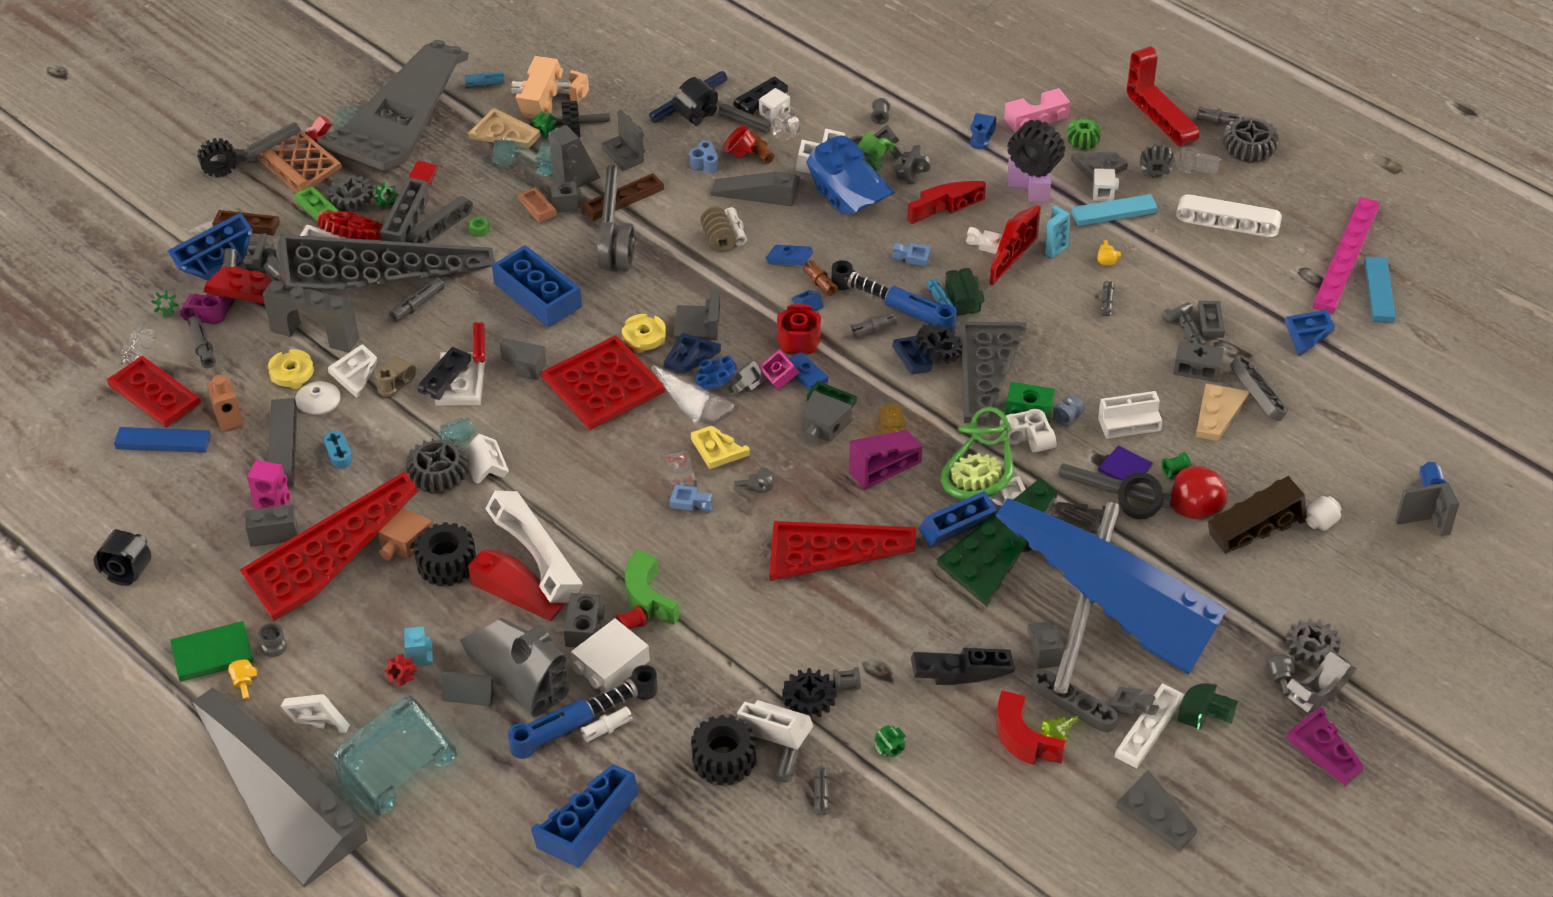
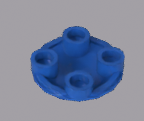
M729 355L712 361L705 359L699 364L700 369L695 376V383L703 389L720 387L734 377L737 365Z

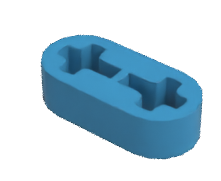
M340 431L328 432L323 439L331 464L338 469L348 467L352 463V457L344 435Z

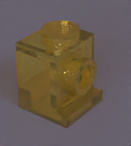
M888 403L883 407H879L881 435L905 430L902 406ZM898 426V429H887V427Z

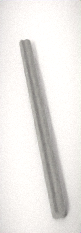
M1108 502L1106 504L1097 535L1108 542L1111 540L1119 512V505L1117 503ZM1082 593L1079 597L1055 680L1054 691L1056 693L1065 694L1068 691L1093 603Z

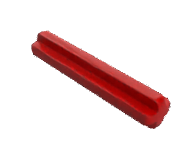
M483 322L473 323V361L475 363L485 362V329Z

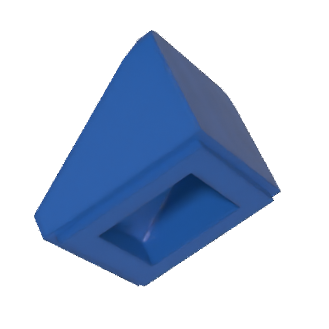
M807 290L792 298L794 304L809 305L813 311L824 307L821 295L816 291Z

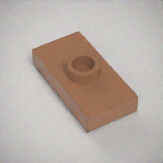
M536 187L518 194L519 202L538 223L557 216V210Z

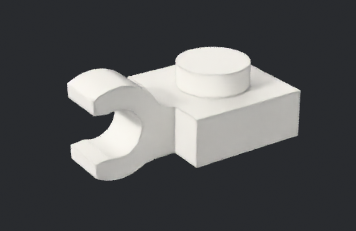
M969 227L966 243L969 245H979V250L996 254L1003 234L986 230L982 234L978 229Z

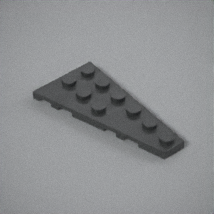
M961 322L964 423H970L976 412L982 408L994 407L1025 333L1027 322ZM992 411L982 413L977 419V423H987Z

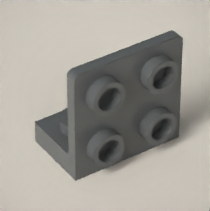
M619 110L617 111L619 136L603 142L602 150L622 171H625L644 162V133L642 128L637 126L629 115Z
M711 291L710 299H706V306H677L674 339H678L682 333L705 340H717L720 318V291Z
M1449 482L1409 488L1402 493L1396 522L1397 524L1432 519L1434 527L1438 528L1441 536L1450 535L1460 503Z

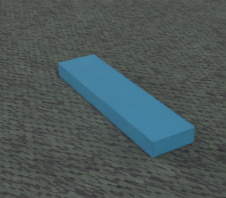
M1365 257L1364 265L1372 322H1395L1396 315L1387 258Z

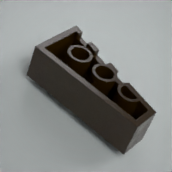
M1289 476L1276 480L1271 486L1262 491L1255 492L1250 498L1234 504L1230 509L1221 514L1213 516L1208 521L1209 534L1226 554L1251 544L1256 537L1262 539L1269 537L1271 532L1278 528L1282 531L1291 527L1290 524L1293 522L1304 523L1307 518L1305 494Z

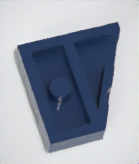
M682 333L666 357L664 368L685 374L697 367L701 361L710 359L720 353L721 344Z
M916 336L894 339L892 347L911 375L931 371L933 360H930L929 355H923L924 350L917 348L919 344L915 343Z

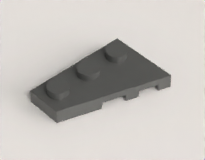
M1149 770L1117 802L1116 808L1180 852L1196 835L1197 828Z

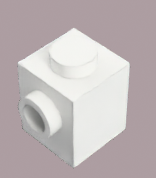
M776 88L759 99V115L772 123L777 122L790 113V96Z
M1094 169L1092 182L1093 201L1114 200L1115 190L1119 188V178H1115V169Z

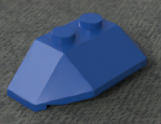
M240 212L169 249L167 252L179 270L208 281L221 269L225 249L232 248L238 252L236 265L243 262L247 253L252 228Z

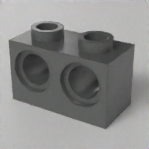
M570 594L564 626L566 647H578L601 629L599 620L604 619L605 605H601L600 595Z

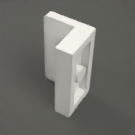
M478 434L464 449L468 456V468L474 483L479 484L489 473L502 478L508 474V468L496 440Z

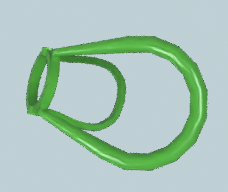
M995 407L982 408L976 412L970 424L958 427L959 432L973 434L948 460L941 471V483L945 491L955 498L967 499L983 491H986L987 495L991 497L1006 488L1012 479L1013 461L1007 435L1010 430V423H1008V418L1000 409ZM992 411L1001 417L1003 424L996 428H977V419L982 413ZM1002 432L996 440H987L980 436V434ZM975 439L988 445L1004 441V474L997 483L977 491L961 490L952 485L950 481L951 468L954 467V462H959Z

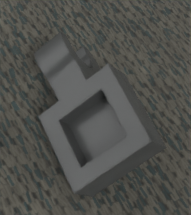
M888 125L874 134L876 138H887L894 144L899 141ZM893 147L894 151H890V153L897 160L902 154L897 147Z
M754 360L735 373L739 380L729 385L726 390L730 396L735 393L738 394L744 388L747 392H750L767 378Z
M1119 687L1110 703V707L1114 708L1118 713L1136 714L1137 710L1140 709L1148 715H1156L1159 709V705H1152L1156 699L1155 696L1144 695L1142 689Z

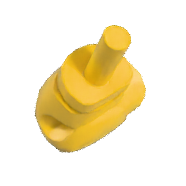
M1103 240V245H1100L1098 248L1097 260L1103 266H1114L1117 260L1121 258V252L1114 250L1113 246L1108 245L1107 240Z
M247 659L236 660L229 665L228 671L234 687L241 688L243 700H248L247 686L252 685L251 678L257 676V669Z

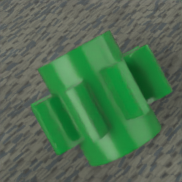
M541 111L539 115L532 119V122L535 123L533 127L540 130L541 137L546 136L548 138V132L557 129L554 126L557 123L556 118L551 113Z
M387 182L382 183V188L379 186L374 187L376 192L371 197L375 198L376 206L383 204V208L388 209L389 204L394 205L395 199L399 194H396L394 190L395 185L388 187ZM383 193L387 194L388 198L383 197Z
M168 290L164 291V295L156 292L157 300L151 301V303L157 305L154 312L161 310L162 317H165L168 311L174 314L173 306H179V304L173 301L176 295L174 294L169 297ZM161 298L165 300L170 299L168 303L170 307L168 309L165 307L160 308Z
M884 726L875 735L876 739L874 741L877 744L874 747L880 755L885 754L887 757H895L904 750L906 743L904 738L906 735L900 727L895 729L894 726Z

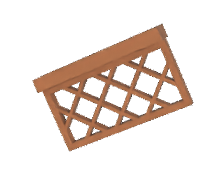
M302 130L299 131L296 138L287 139L277 144L281 145L280 149H268L257 155L260 162L297 193L310 186H316L342 168L338 160ZM295 144L294 149H285L286 145ZM300 144H309L308 148H299ZM320 153V158H310L311 154ZM297 154H306V159H296ZM283 155H292V159L283 160L282 158ZM309 164H318L317 169H308ZM323 164H333L329 168H322ZM295 165H304L303 169H294ZM306 175H316L310 181L306 180Z

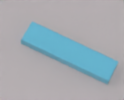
M1148 194L1072 207L1071 214L1077 226L1154 214L1157 213L1158 207L1152 195Z

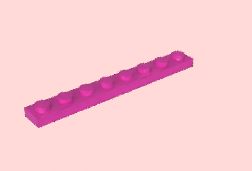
M1359 197L1314 300V309L1321 311L1328 309L1329 313L1334 314L1377 214L1380 202Z

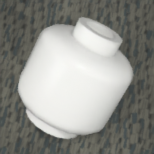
M1320 496L1307 506L1306 522L1314 530L1318 528L1319 530L1326 531L1340 520L1341 506L1331 496Z

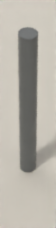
M610 113L579 115V123L610 121ZM563 116L555 117L557 121L555 125L563 124ZM530 118V126L535 125V123L532 122L533 118Z

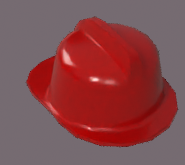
M742 125L728 136L724 142L723 150L739 159L747 153L753 155L752 147L756 139L749 131V128Z

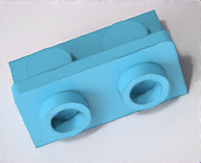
M1056 205L1051 208V219L1046 225L1045 255L1051 259L1069 247L1070 213Z

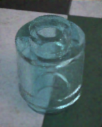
M459 418L440 427L441 431L438 432L439 438L442 437L444 441L451 438L453 443H460L470 439V436L474 434V428L468 418Z

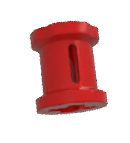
M639 605L635 606L634 610L615 615V619L629 630L640 625L642 627L647 625L645 614Z

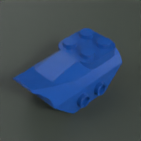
M836 136L819 144L806 161L818 192L841 214L856 213L896 193L864 160L863 151L846 136Z

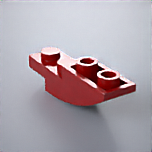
M961 181L921 191L920 199L908 204L907 220L914 224L946 209L952 214L985 199L986 183L984 181Z

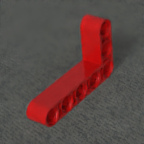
M1149 46L1131 53L1127 80V94L1129 98L1177 146L1198 140L1199 130L1197 126L1154 85L1158 61L1156 50Z

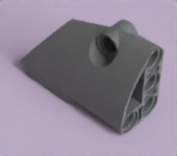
M500 618L473 634L460 639L466 654L488 676H492L496 684L503 685L532 716L541 715L567 696L569 692L567 656L552 642L550 634L544 626L539 624L530 631H527Z

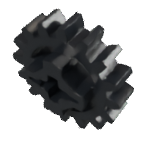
M929 323L928 326L924 324L916 335L915 343L919 344L917 348L924 350L923 355H929L930 360L937 359L938 363H941L942 360L947 364L950 361L955 362L963 351V344L960 343L961 338L954 336L956 332H950L947 326L942 328L939 323L936 326L932 323Z
M808 668L807 673L798 670V676L789 675V681H784L782 698H784V705L790 706L792 711L807 714L810 718H812V714L822 717V711L829 713L830 706H835L837 688H835L834 680L829 681V674L821 676V670L818 669L816 673H812L811 668Z

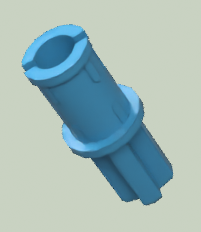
M483 71L482 74L465 75L466 88L475 86L486 87V85L504 83V73H484Z

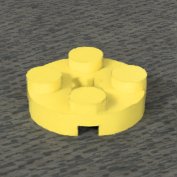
M647 314L634 315L625 321V326L622 327V339L628 347L633 348L635 353H643L665 343V323L657 316L651 318L647 317Z
M291 349L289 353L283 355L282 352L277 353L268 363L271 382L279 386L290 387L291 389L301 388L303 383L308 381L314 372L313 362L309 354L298 349Z

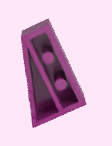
M908 430L850 441L849 473L865 490L921 463L923 446Z

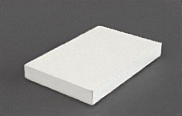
M441 352V354H440V359H441L447 352ZM467 352L471 354L470 363L448 386L440 400L435 399L436 406L481 405L485 362L475 363L473 361V352Z

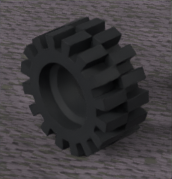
M578 101L561 102L563 126L567 125L578 137H581Z
M213 138L211 143L207 140V145L202 144L197 154L203 172L205 174L208 173L210 177L214 174L215 178L219 177V174H222V177L226 176L225 172L230 174L232 172L231 168L235 169V164L238 163L233 145L228 140L224 142L223 138H219V141ZM216 155H225L222 159L218 161L210 160L212 157Z

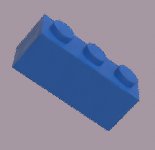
M983 491L926 516L919 526V530L931 548L980 526L994 515L997 510L986 491Z

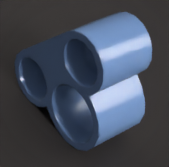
M701 141L698 147L690 150L689 161L691 168L695 170L704 169L707 173H715L718 170L717 154L710 141Z

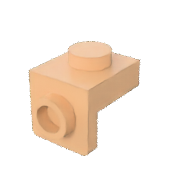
M571 70L569 72V82H572L569 86L570 101H578L579 103L589 91L588 75Z

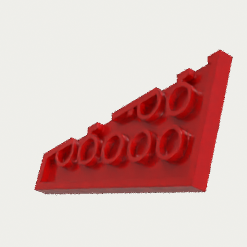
M774 521L769 581L915 552L916 527Z

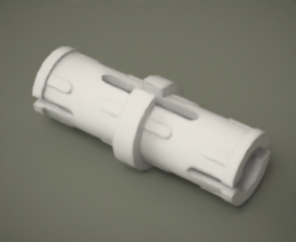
M735 208L725 209V214L736 238L735 245L742 246L747 241L743 231V222L739 220Z
M625 706L608 716L604 714L600 716L599 720L581 727V732H584L582 734L584 740L588 743L605 733L609 735L614 732V729L632 722V716L629 717L631 715L630 710Z

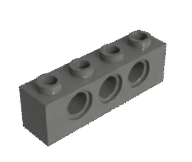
M407 178L380 231L381 241L407 242L408 233L416 227L428 202L427 181Z

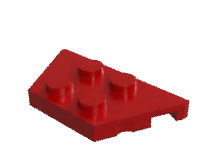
M224 266L205 283L203 292L265 304L263 293L272 282V279L260 271L244 270L236 266Z

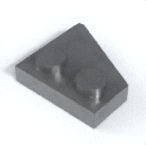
M1116 151L1073 153L1071 155V161L1092 182L1094 169H1115L1116 174L1126 170L1128 163Z

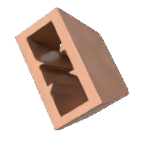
M223 375L213 377L212 381L207 382V387L221 432L244 426L230 378ZM226 403L229 404L230 408L228 412L222 410V406Z
M402 508L378 532L380 546L382 547L379 550L380 556L388 561L395 554L404 558L412 557L415 554L414 542L418 540L417 536L420 533H424L425 528L433 527L432 520Z

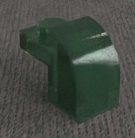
M1197 684L1186 692L1180 704L1177 721L1200 730L1207 715L1232 724L1238 701L1228 696L1217 694V685Z

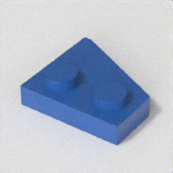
M1328 309L1287 316L1285 319L1286 327L1298 355H1303L1333 333L1335 329Z

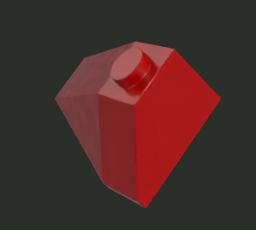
M1036 205L1018 212L1012 219L1006 222L1004 233L991 266L989 284L994 285L1038 239L1041 206Z
M482 550L468 566L471 585L550 622L565 606L564 603H550L539 587L541 580L519 559L500 550Z

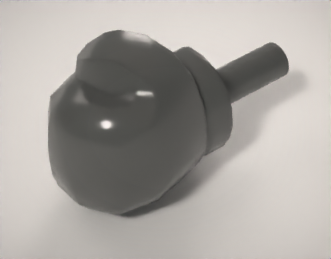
M762 467L757 474L749 475V480L734 481V485L749 486L750 491L767 492L773 488L775 476L772 471Z
M1273 655L1268 659L1267 667L1271 671L1274 682L1281 683L1284 696H1288L1290 691L1286 686L1288 685L1287 682L1292 679L1291 674L1295 673V664L1292 663L1287 655Z

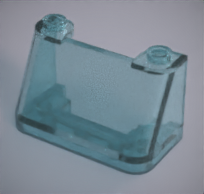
M408 695L401 698L341 743L334 751L333 761L338 782L374 815L379 817L395 805V790L432 761L439 767L450 764L457 756L455 746L415 698Z

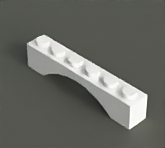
M494 491L485 508L493 521L515 536L533 555L541 575L539 587L549 602L569 603L570 594L579 593L583 583L518 491Z

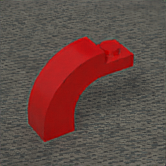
M1002 690L997 706L996 729L999 739L1005 748L1018 759L1032 765L1035 764L1037 757L1049 762L1062 764L1066 740L1039 734L1031 730L1023 721L1026 696Z

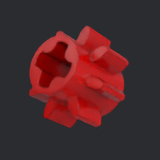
M399 654L395 658L388 659L389 665L384 672L387 673L389 682L397 681V685L402 686L406 682L413 681L414 677L412 675L417 670L412 662L413 658L405 659L404 654Z

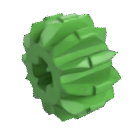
M1079 117L1078 120H1072V123L1067 128L1068 143L1072 144V147H1079L1080 150L1082 148L1087 150L1090 147L1095 148L1101 139L1100 125L1096 124L1095 120L1090 121L1088 118L1082 119Z

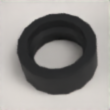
M1144 472L1133 473L1127 476L1121 482L1118 490L1119 504L1123 512L1131 518L1140 520L1154 516L1161 509L1163 503V489L1159 480ZM1137 483L1148 484L1155 493L1153 503L1145 509L1134 508L1127 500L1129 488Z

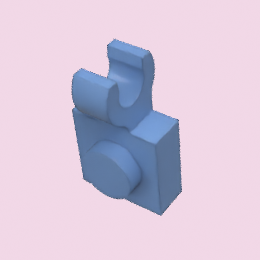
M895 243L892 260L901 261L906 258L905 263L926 267L931 247L910 243L908 247Z
M675 484L669 501L670 508L693 511L694 506H697L702 511L710 512L713 506V502H710L712 494L699 493L698 487Z

